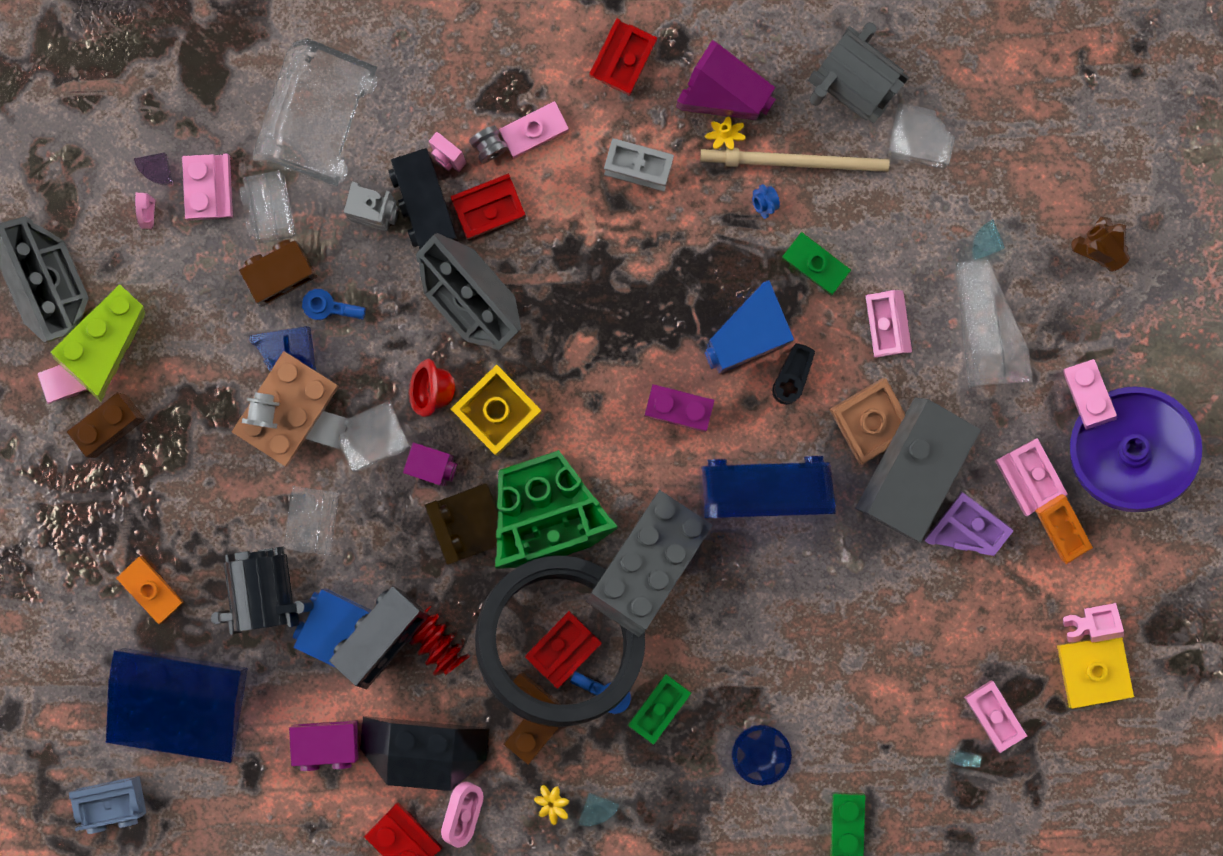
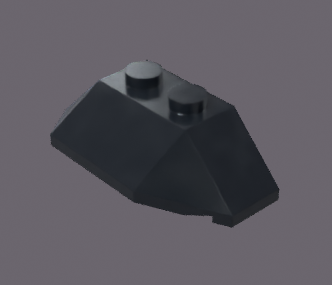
M363 716L360 749L386 785L451 791L487 760L490 728Z

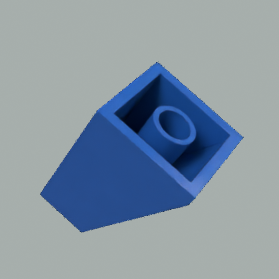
M769 280L763 282L709 340L707 344L708 349H706L704 354L711 370L717 368L718 373L721 374L786 347L794 341Z

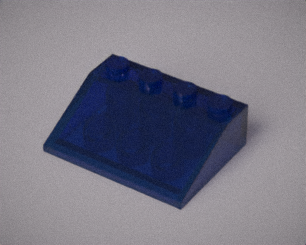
M128 648L114 650L108 681L106 743L232 763L248 668Z

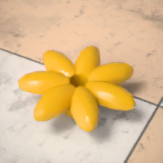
M729 116L721 124L715 121L711 122V127L715 131L705 135L706 139L715 140L713 144L715 150L719 149L724 142L729 150H733L734 141L740 142L746 139L745 135L738 133L744 128V123L732 125V120Z
M542 785L540 788L542 796L534 798L538 805L544 806L540 810L539 816L545 817L549 814L550 822L553 825L557 824L558 817L568 819V814L562 807L568 805L569 800L559 796L560 789L558 786H555L550 792L545 785Z

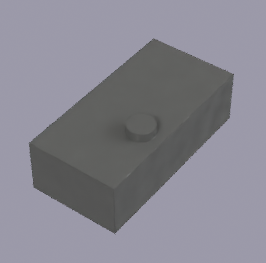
M914 397L855 509L906 538L921 543L981 429L929 399Z

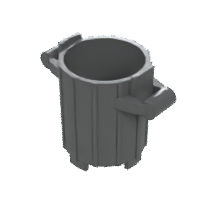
M871 22L866 23L860 33L849 26L842 39L828 55L819 70L812 72L808 79L810 83L816 86L809 98L812 105H820L828 92L866 121L870 120L872 123H875L889 106L887 105L889 101L904 86L909 77L903 73L905 70L868 43L876 32L875 24Z

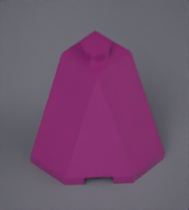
M712 40L690 76L691 78L687 84L689 87L680 94L676 108L681 111L757 120L761 113L767 115L776 101L772 97L775 87L720 44Z

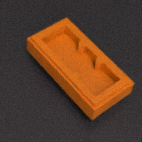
M1060 494L1035 510L1059 557L1065 564L1070 563L1093 548L1065 495Z
M139 556L116 577L158 624H162L184 603L142 556Z

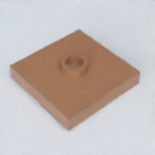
M881 378L829 409L857 462L861 465L887 450L905 417V412L886 378Z

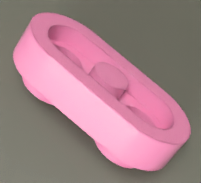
M462 782L453 790L441 830L443 840L457 848L465 846L471 840L483 803L481 788L470 782Z

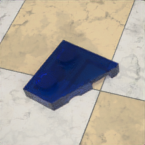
M304 326L249 335V341L257 347L269 371L272 370L283 351L316 371L310 327Z

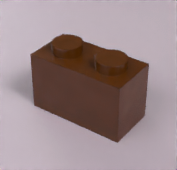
M287 239L279 242L272 247L273 252L264 257L261 254L251 257L244 262L246 266L239 270L258 305L263 307L317 278L304 250L296 240L290 242Z
M117 392L69 429L67 433L85 457L97 458L146 419L126 394Z

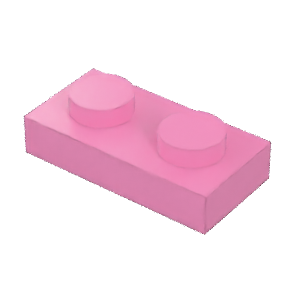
M436 132L429 140L433 149L431 154L435 157L434 160L444 169L449 171L451 168H454L457 172H460L467 162L462 151L441 134Z
M1094 359L1064 369L1063 374L1086 430L1117 419V414Z
M994 681L987 682L964 697L999 753L1027 737Z

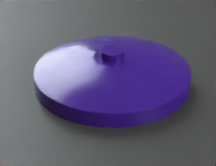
M1145 387L1119 388L1108 392L1117 414L1116 420L1086 430L1079 415L1070 439L1072 468L1082 487L1102 504L1126 512L1153 511L1176 501L1193 483L1202 458L1200 431L1188 410L1171 396Z

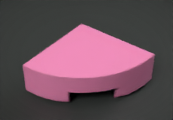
M136 193L135 206L138 225L141 229H152L154 226L155 199L147 193Z

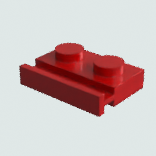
M616 18L589 73V77L595 78L603 84L630 96L658 38Z
M509 173L450 196L467 240L526 218Z
M568 611L524 657L558 689L602 642L572 612Z
M398 802L364 836L382 856H435L442 849V846Z

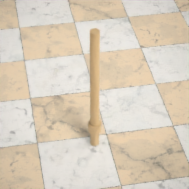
M727 147L726 150L701 149L700 162L725 163V166L738 167V164L889 172L890 166L889 159L739 151V148L729 150Z

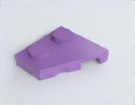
M961 491L924 540L928 544H939L954 547V549L971 550L994 556L1014 530Z

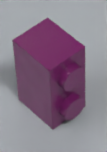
M652 384L644 417L706 432L715 400Z
M413 442L403 473L437 485L446 486L447 481H453L458 464L453 462L455 458L453 455Z
M358 720L294 724L289 727L291 766H300V771L319 770L322 764H332V769L351 768V763L360 759Z

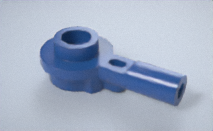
M323 289L310 290L302 301L304 313L314 320H323L332 314L361 320L365 318V307L335 302L332 296Z
M576 671L569 682L596 696L611 684L610 682L603 685ZM630 691L609 713H621L628 708L631 701Z

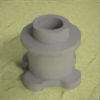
M255 392L254 398H247V401H250L247 419L242 418L241 423L277 429L278 424L273 423L275 408L280 403L273 402L274 395Z

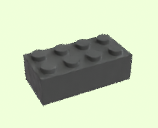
M659 490L585 602L640 637L648 628L713 525Z

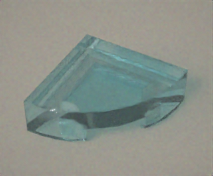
M993 219L984 224L974 238L972 246L974 261L1005 249Z
M951 748L949 759L955 765L978 768L981 764L982 755Z
M589 792L578 824L593 826L603 823L615 814L619 804Z

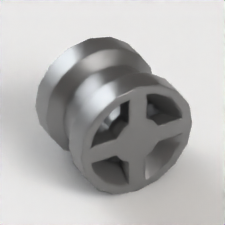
M496 125L481 130L469 139L471 146L477 148L479 152L478 158L481 163L497 158L508 149L505 141H501L498 137L499 130Z

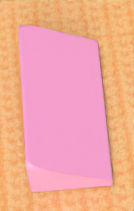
M891 290L865 295L874 358L911 353L912 347L903 291Z

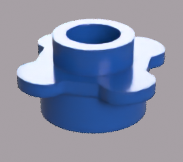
M762 184L759 185V189L753 190V206L764 219L769 217V213L773 214L779 209V197L772 186L766 187Z

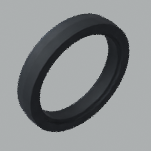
M549 556L535 559L515 568L503 577L484 601L479 613L475 634V649L479 669L495 697L516 715L533 723L546 726L567 727L579 725L597 719L611 711L626 697L633 687L644 659L645 632L638 637L621 625L623 656L615 678L599 695L577 704H551L528 695L510 679L498 655L496 630L499 616L505 604L515 593L529 584L546 579L572 580L594 589L606 571L601 566L570 556Z

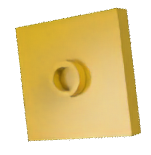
M1122 637L1093 643L1091 639L1057 645L1069 708H1079L1134 697Z

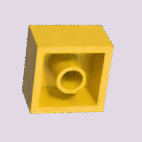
M498 365L494 366L451 408L496 456L543 413Z

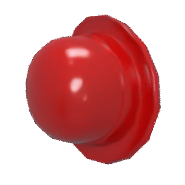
M431 359L422 361L412 374L409 384L411 407L418 415L427 417L431 416L435 409L446 407L452 401L455 393L453 376L447 370L437 368Z

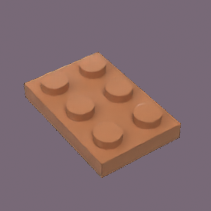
M283 351L257 393L274 395L273 402L280 403L275 408L273 423L278 424L277 429L241 423L242 418L247 419L248 405L232 433L280 464L288 467L339 386Z

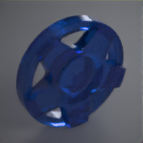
M755 725L745 729L738 735L732 747L734 768L744 780L754 785L763 786L777 782L787 773L791 764L792 752L787 738L779 730L768 725ZM762 730L757 739L747 736L754 731ZM776 735L781 739L785 748L775 745ZM738 747L745 755L739 763L737 759ZM784 763L780 772L776 774L775 766ZM758 772L762 780L751 778L748 775Z

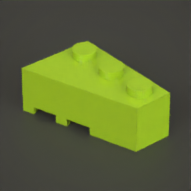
M119 284L50 352L54 360L100 402H102L106 394L105 392L145 316L143 305Z

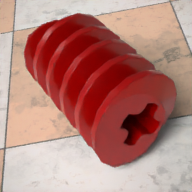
M438 613L427 618L415 632L409 644L413 646L421 643L422 646L417 654L421 656L429 653V657L425 662L426 666L437 664L433 675L445 674L446 676L468 659L470 655L469 653L462 656L458 655L463 647L462 644L450 645L455 635L453 633L446 636L442 635L447 625L444 623L435 626V622L439 618Z

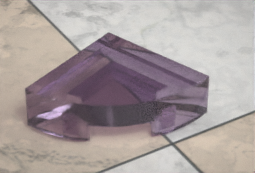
M165 152L134 158L136 167L147 179L160 185H173L168 157Z

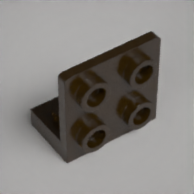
M484 483L442 500H435L424 505L447 565L497 547L498 510L488 484Z

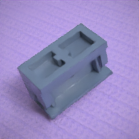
M140 776L77 788L69 792L74 819L76 823H81L75 830L86 829L87 834L107 830L106 825L118 823L119 828L135 825L138 823L137 818L147 813Z

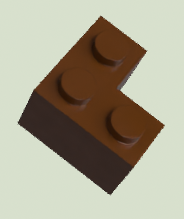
M522 671L513 680L521 690L533 698L551 704L562 705ZM523 718L507 737L503 745L529 765L559 727L541 725Z

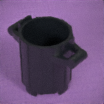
M284 546L262 549L258 552L245 551L225 554L224 570L230 611L214 612L211 615V621L214 624L228 622L230 635L242 633L244 630L288 624V627L298 626V614L309 612L313 609L314 604L310 599L299 600L293 603L287 554H284Z

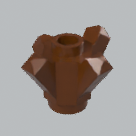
M1100 217L1096 222V226L1088 231L1087 238L1079 236L1073 239L1071 243L1073 252L1098 262L1110 272L1119 270L1130 260L1129 248L1126 246V225H1113L1110 218Z

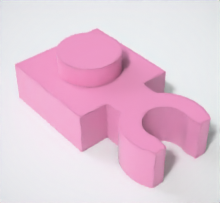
M1116 603L1084 609V618L1076 615H1068L1063 618L1064 627L1075 626L1078 628L1074 632L1067 633L1068 642L1080 641L1084 635H1090L1092 643L1124 637V630Z

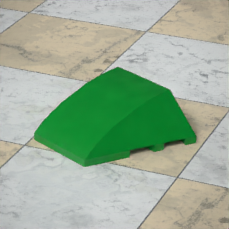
M559 450L501 469L498 472L496 569L517 568L524 563L543 557L566 556L594 546L618 529V526L604 511L598 500L591 494Z

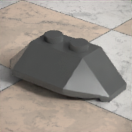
M26 216L0 223V270L23 323L44 343L66 337L79 324L89 297L65 242L45 228L34 224Z
M436 233L416 253L424 294L466 342L500 350L521 330L515 296L473 248Z

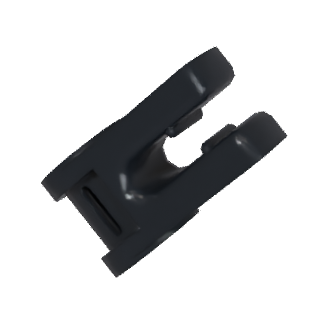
M796 343L791 348L772 387V395L778 403L789 405L802 395L815 355V351L812 348ZM787 382H790L792 384L791 389L795 391V394L791 393L788 397H785L783 395L784 390L780 388V385L784 386Z

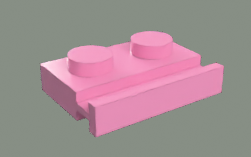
M230 155L182 156L185 219L233 218Z
M1038 438L995 460L1025 516L1031 515L1036 509L1060 494L1068 495Z

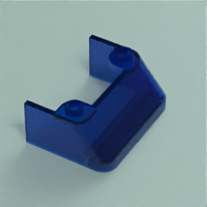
M824 456L804 457V463L727 465V459L707 460L708 466L699 467L702 518L836 514L830 462H824Z

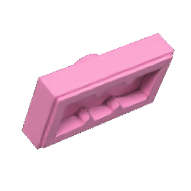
M554 101L500 128L499 131L514 159L568 132L569 128Z

